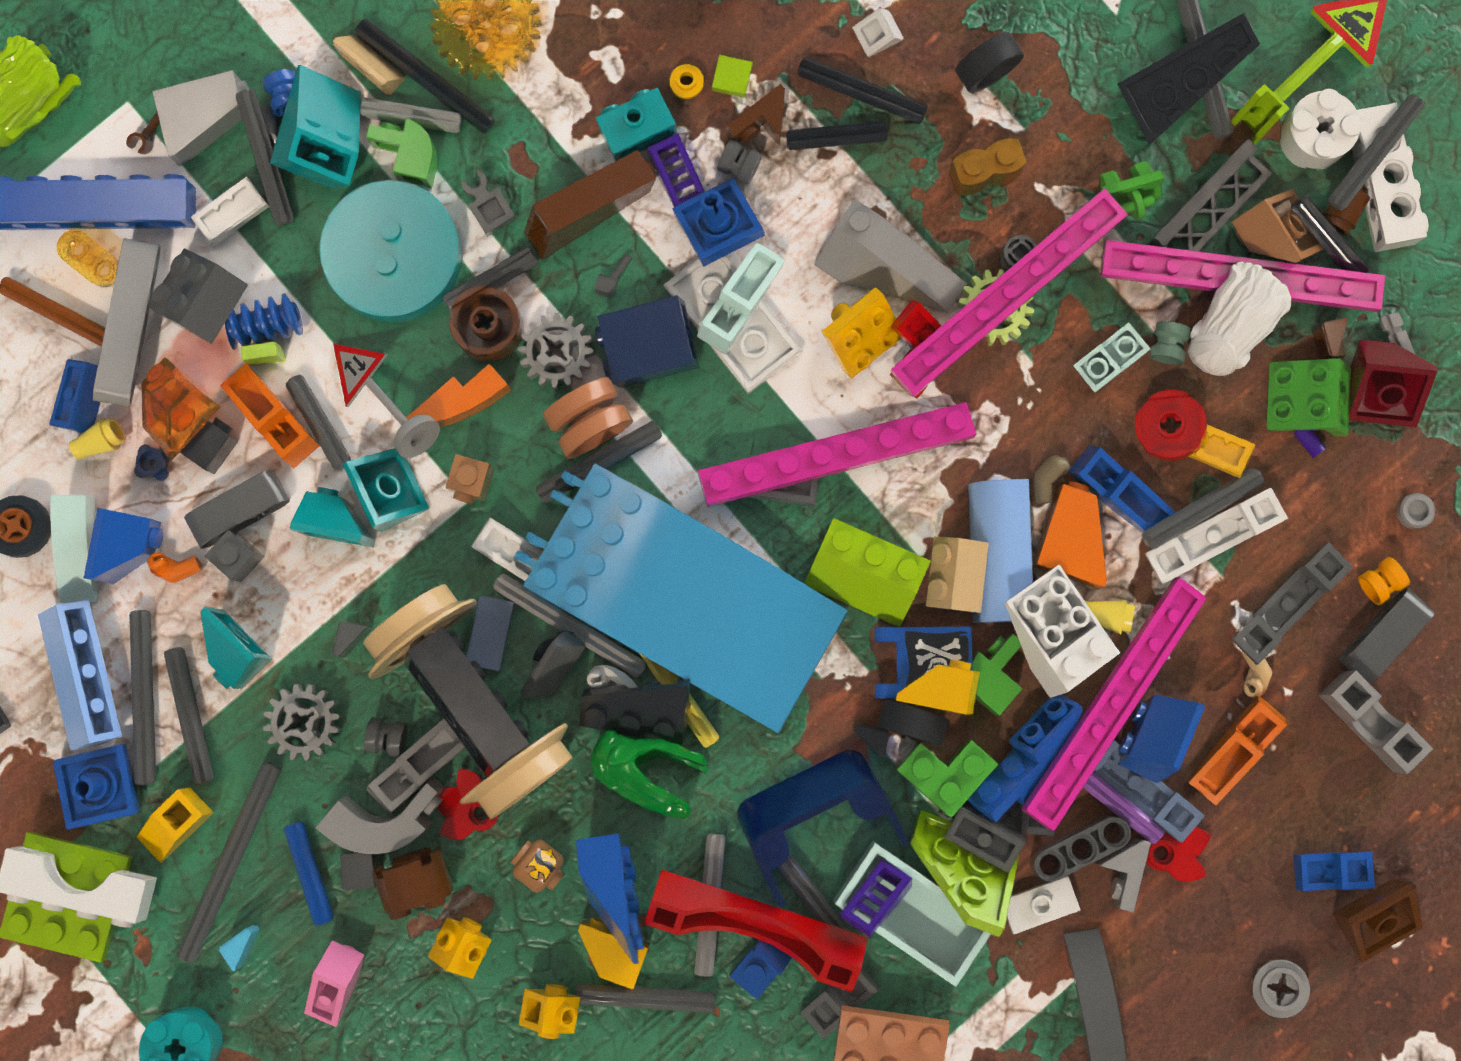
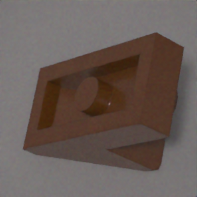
M779 84L727 125V137L739 143L742 141L748 143L760 133V127L763 126L773 140L780 145L785 88L782 84Z

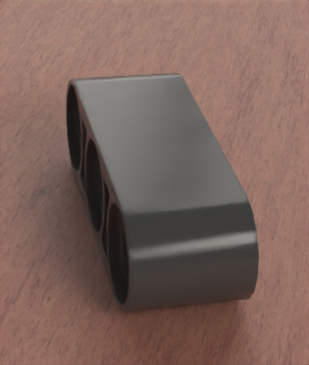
M270 469L251 477L187 513L184 519L200 549H205L215 545L227 530L237 533L281 509L290 502V499L274 469Z
M1406 587L1390 600L1342 653L1338 661L1349 671L1357 670L1371 684L1434 616L1435 611L1411 589Z
M1101 816L1036 849L1030 857V868L1036 876L1045 881H1057L1123 848L1130 840V827L1126 821L1119 817ZM1114 822L1119 828V835L1114 841L1108 842L1104 838V828L1109 823ZM1083 838L1088 845L1087 852L1084 856L1076 858L1072 854V844L1077 839ZM1051 854L1056 859V867L1051 873L1046 874L1040 870L1039 865L1045 855Z

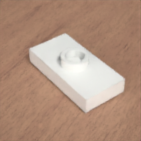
M245 177L192 215L191 218L208 242L214 247L266 210L269 205L248 177Z
M491 517L488 518L470 546L524 581L527 580L533 568L514 558L516 552H525L536 561H538L543 550L530 544L527 540Z
M1065 876L1057 881H1049L1011 895L1007 920L1012 933L1017 934L1080 911L1081 909L1069 877Z

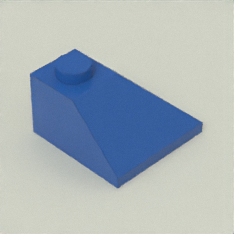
M97 508L83 579L115 584L147 562L150 555L155 553L156 549H159L162 544L163 529L160 528L161 522L141 516Z

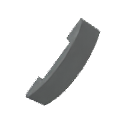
M1329 542L1325 543L1253 612L1231 640L1258 665L1282 641L1281 637L1324 593L1331 591L1353 566Z
M1099 928L1064 933L1063 938L1069 968L1073 973L1086 1037L1084 1042L1088 1061H1127L1115 989Z

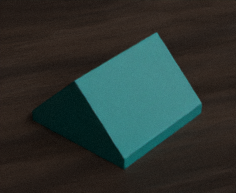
M395 448L346 461L342 464L372 528L384 532L430 509L406 458L402 457Z

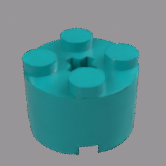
M194 1006L176 1008L147 1025L139 1043L140 1061H217L223 1047L222 1031L205 1010ZM178 1040L180 1046H185L186 1051L182 1052L181 1048L177 1046Z

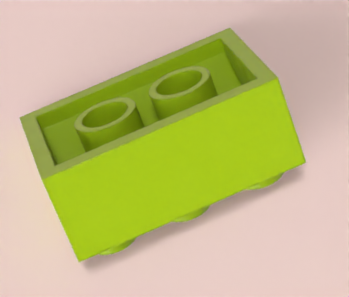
M833 518L804 584L817 592L900 627L931 561Z

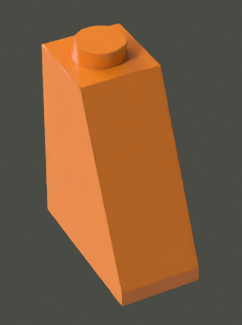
M1070 481L1068 485L1063 484L1057 489L1032 567L1049 572L1057 565H1060L1070 580L1100 589L1105 587L1107 577L1097 495L1089 493L1088 486Z

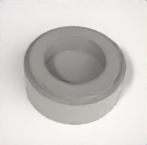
M1414 493L1407 495L1397 505V518L1402 525L1410 529L1425 527L1435 517V505L1424 494Z

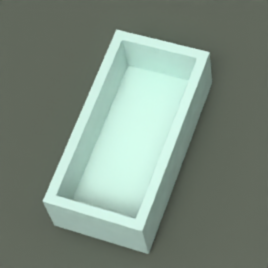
M872 840L834 897V903L844 910L882 858L912 878L911 889L875 932L956 987L991 934L966 925L936 883ZM884 879L880 882L891 891L896 888ZM876 889L871 892L884 902L888 898ZM868 899L863 901L865 905L874 911H879L880 908ZM858 908L853 913L868 924L872 920L871 917Z

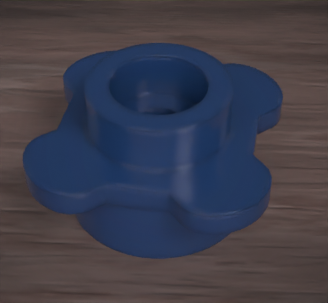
M147 444L140 446L136 457V467L134 468L136 476L139 478L155 477L158 481L166 480L169 476L167 466L168 461L172 458L171 450L166 447L155 449ZM156 460V465L151 466L150 462Z

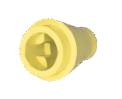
M101 418L79 437L70 441L69 448L73 456L81 460L85 457L118 450L120 444L125 442V434L120 424L114 418L107 420Z
M1085 600V603L1103 628L1120 635L1122 631L1131 633L1135 605L1126 604L1127 600Z

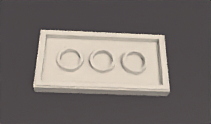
M727 255L704 267L698 258L663 286L671 297L678 295L685 301L688 318L699 331L700 324L719 299L721 291L735 273L737 267ZM763 300L727 354L709 345L747 394L751 393L803 352Z

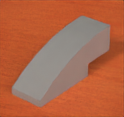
M443 719L400 755L389 768L367 786L366 791L390 817L460 754L465 747Z

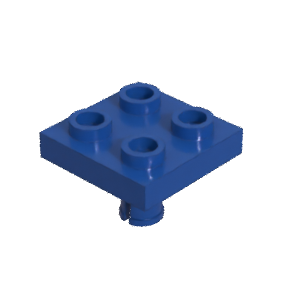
M734 178L672 208L678 223L703 267L765 236L760 222Z
M126 744L53 760L66 830L140 813Z

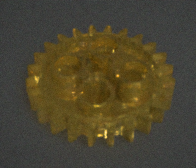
M436 0L441 9L431 10L432 17L437 20L430 23L432 32L437 33L432 37L435 46H441L438 49L441 58L448 57L447 63L450 68L459 64L458 70L462 76L471 69L474 80L479 78L481 72H485L488 81H491L494 71H498L500 76L505 78V68L510 67L514 72H518L516 61L520 60L526 64L529 62L525 51L536 52V46L531 40L541 39L540 31L535 28L542 26V21L539 16H535L540 10L537 3H531L533 0H499L494 6L483 5L485 0ZM507 8H512L511 11H505ZM459 16H470V20L466 24H455ZM486 21L489 25L491 24V26L486 28L483 24L481 25V23ZM508 24L518 26L517 30L512 34L501 32ZM461 38H467L465 41H460ZM485 42L489 44L488 49L482 53L473 51L478 43Z

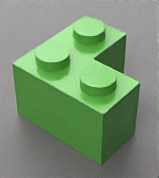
M966 739L945 764L923 744L917 742L894 769L946 816L952 818L996 768L998 763L972 740Z

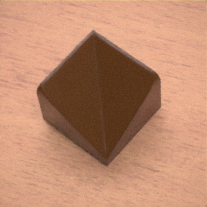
M1347 317L1322 323L1312 331L1320 359H1338L1346 356L1342 338L1347 324Z

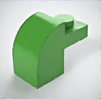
M406 119L403 132L400 127L389 123H381L380 126L369 124L366 138L371 146L397 153L393 172L398 180L432 188L438 166V155L425 129L409 119Z
M1010 634L1006 638L1000 635L987 650L991 654L989 658H986L979 651L975 652L972 656L973 671L980 672L976 699L995 716H1000L1023 689L1001 670L1021 647L1019 639L1014 634Z

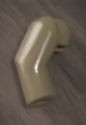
M1058 455L1048 457L1035 471L1034 489L1036 504L1053 503L1052 483L1062 474L1066 475L1070 469L1066 458Z

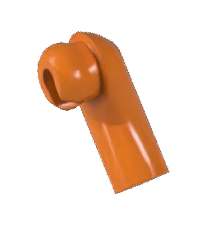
M156 552L150 555L147 560L151 573L170 583L179 582L203 571L202 564L196 555L177 562L161 552Z

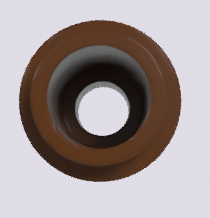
M1364 186L1344 210L1339 211L1328 203L1323 212L1343 236L1348 235L1350 230L1355 229L1370 200L1369 195L1365 193L1366 188Z

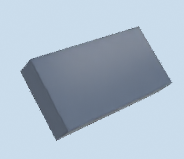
M479 596L466 656L469 662L475 660L481 668L501 671L515 607L514 602Z

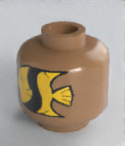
M537 839L533 843L527 840L510 862L514 865L512 870L513 876L535 893L543 891L546 886L553 890L565 874L560 870L564 862L562 854L542 839Z

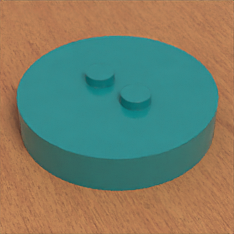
M385 180L369 183L353 190L334 207L322 230L320 260L328 283L349 307L359 314L374 320L401 322L430 312L443 301V295L452 290L461 268L462 244L452 217L435 196L425 189L408 182Z

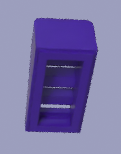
M679 133L645 149L673 207L705 192ZM672 148L675 149L677 154L661 161L659 154ZM679 160L681 161L682 167L666 173L664 167ZM687 173L689 179L672 186L671 179ZM693 185L695 192L678 199L676 192Z
M882 858L841 912L840 917L868 937H871L911 889L912 878ZM884 879L896 888L891 891L880 882ZM876 889L888 898L884 902L871 892ZM868 899L880 908L879 911H874L865 905L863 901ZM857 908L872 918L869 924L853 914Z

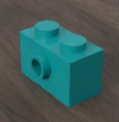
M658 87L651 91L649 89L641 90L631 97V101L620 106L618 104L610 105L600 112V116L596 117L598 129L614 161L636 150L641 152L647 147L677 134L676 123Z

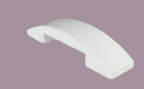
M1269 488L1185 531L1160 547L1146 552L1145 555L1160 583L1164 584L1233 546L1285 521L1288 517L1272 488Z

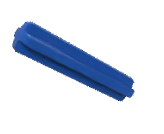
M302 821L289 824L284 827V832L313 924L319 926L333 920L334 916L305 825Z

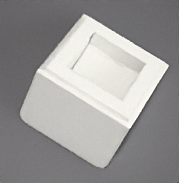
M881 8L852 27L867 57H871L904 39L891 13Z

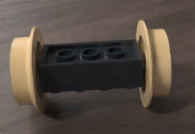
M443 584L427 591L399 609L367 636L363 644L375 660L368 676L370 679H376L403 664L406 666L486 776V779L464 796L460 803L464 805L479 802L489 818L493 819L540 786L573 759L561 742L568 726L566 723L559 726L527 748L529 743L526 738L529 737L526 728L518 719L511 720L504 710L508 707L504 698L496 689L491 692L483 680L486 678L484 671L475 660L469 662L462 653L465 647L457 634L453 631L448 633L477 605L476 600L458 601L447 585Z

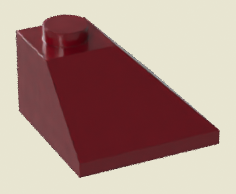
M1359 340L1350 367L1349 421L1417 427L1437 375V367L1395 343Z

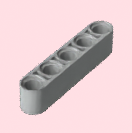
M127 238L123 239L94 383L93 401L126 407L131 406L150 308H148V305L152 300L161 249L159 244Z

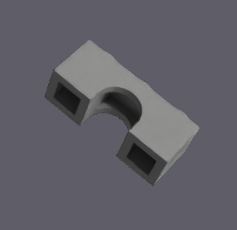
M1357 670L1343 671L1318 695L1393 773L1408 774L1433 750L1408 723L1397 720L1382 707L1378 701L1382 696Z

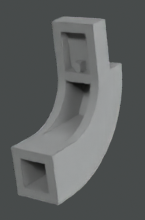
M435 778L426 783L401 814L393 817H379L370 814L347 795L336 802L317 825L316 829L333 843L353 852L381 854L395 851L408 845L431 827L433 822L423 813L430 816L439 806L443 799L438 795L445 786Z

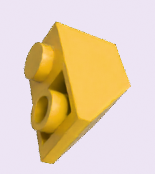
M191 787L178 789L151 814L137 838L162 863L214 812Z
M591 917L589 922L583 920L580 923L578 932L598 976L624 987L634 989L650 944L643 942L644 949L638 950L639 963L633 964L601 919Z

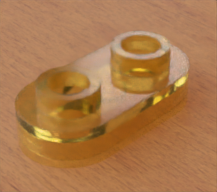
M69 230L60 236L57 242V253L64 262L98 287L107 288L114 285L119 261L116 257L82 231ZM78 245H82L83 251L79 255H75L74 249ZM109 266L108 274L101 276L100 271L102 267Z

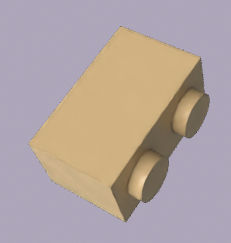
M934 536L926 607L981 613L988 542Z

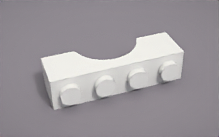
M16 846L6 848L0 870V893L7 894L6 899L12 902L29 903L30 899L42 902L41 908L61 912L65 907L77 910L76 916L96 920L99 916L112 918L111 924L132 928L133 924L147 920L157 877L119 870L110 873L107 879L92 891L80 890L69 885L61 877L57 870L53 853Z

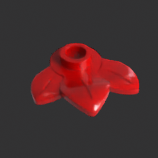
M459 769L456 781L457 787H446L438 795L443 800L436 809L446 817L441 826L440 834L446 838L453 840L465 839L474 830L485 831L490 829L498 820L499 815L493 819H490L488 815L485 819H479L476 816V809L481 806L479 802L464 805L460 803L464 796L484 781L474 771Z
M1195 827L1183 843H1180L1167 832H1164V835L1156 844H1150L1146 864L1157 871L1167 870L1178 881L1189 882L1199 880L1206 876V872L1196 857L1206 848L1211 835ZM1159 846H1163L1166 851L1162 859H1157L1154 855L1155 849Z

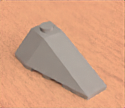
M856 199L853 200L835 226L814 263L816 267L844 285L858 286L868 290L876 287L884 296L885 294L907 300V302L915 300L924 307L948 313L957 300L964 286L967 285L965 281L885 218Z

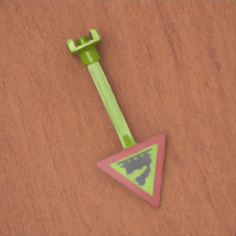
M1341 0L1313 6L1310 13L1332 34V37L1274 92L1264 84L1232 118L1231 123L1236 126L1242 120L1255 133L1250 141L1256 144L1290 109L1284 101L1341 46L1346 47L1365 67H1370L1374 62L1387 0Z

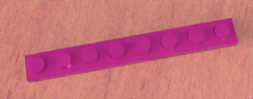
M1104 188L891 368V373L911 396L915 397L1124 220L1128 215L1126 211Z
M1106 240L1103 246L1100 277L1216 292L1230 274V266L1238 262L1260 265L1263 269L1271 271L1273 276L1279 279L1281 283L1287 285L1292 302L1371 312L1382 310L1385 275Z
M967 402L705 468L698 470V477L706 505L709 507L973 439L977 433Z
M1175 577L1171 581L1021 810L1048 830L1054 831L1207 597L1181 577Z

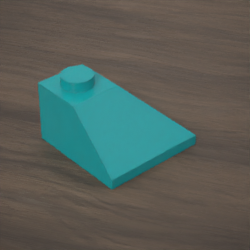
M318 487L317 493L305 492L291 521L290 530L305 536L374 548L375 540L349 502L338 497L339 491Z
M205 606L200 611L208 662L216 670L213 676L227 689L230 686L233 689H243L273 659L225 610Z

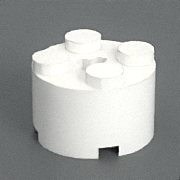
M1325 89L1313 92L1302 98L1284 118L1281 125L1280 146L1284 155L1294 165L1301 168H1316V170L1325 169L1335 164L1354 146L1362 130V121L1354 105L1346 97L1338 94L1337 91Z

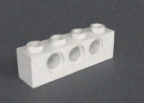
M1397 103L1357 110L1363 126L1356 143L1351 148L1355 163L1397 111ZM1404 134L1363 185L1366 188L1365 193L1370 197L1365 211L1375 252L1416 245L1427 237L1428 219L1426 214L1421 211L1419 202L1421 188L1418 180L1414 179L1411 167L1413 164V153L1411 148L1406 145ZM1383 171L1390 172L1394 176L1395 184L1386 181ZM1391 204L1400 207L1402 217H1398L1392 212Z

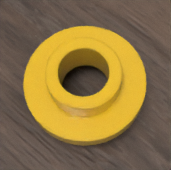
M683 64L675 68L671 73L670 87L676 96L682 99H691L702 91L704 78L702 72L697 67ZM684 76H690L693 82L690 85H683L680 80Z

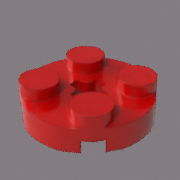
M1163 390L1153 394L1148 398L1149 401L1142 408L1140 407L1135 417V431L1139 443L1148 455L1160 460L1176 461L1199 451L1206 437L1207 419L1203 407L1195 399L1189 397V394L1180 390ZM1169 417H1174L1176 423H1181V427L1177 428L1175 433H1168L1167 430L1161 429V425L1166 424Z

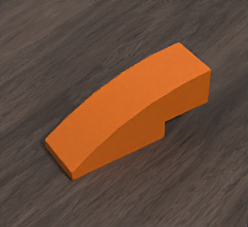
M247 363L220 385L253 427L264 436L278 455L292 468L297 467L320 446L293 413Z
M488 364L464 386L453 376L406 418L409 420L414 416L426 414L433 417L440 427L447 426L471 417L493 405L509 393L511 388L495 369Z
M1260 696L1256 697L1211 749L1190 777L1188 783L1214 805H1217L1264 755V749L1288 725L1286 717Z

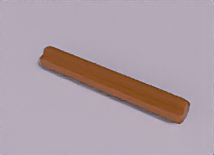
M4 277L1 280L0 294L102 347L105 327L10 277Z

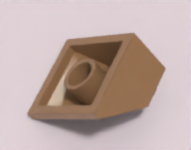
M1293 188L1263 200L1232 221L1236 228L1238 240L1247 246L1250 252L1297 263L1324 250L1323 246L1292 211L1291 205L1299 198Z

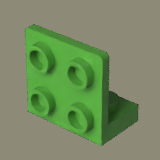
M1340 358L1271 362L1269 365L1267 429L1270 431L1326 430L1333 436H1348L1351 368Z

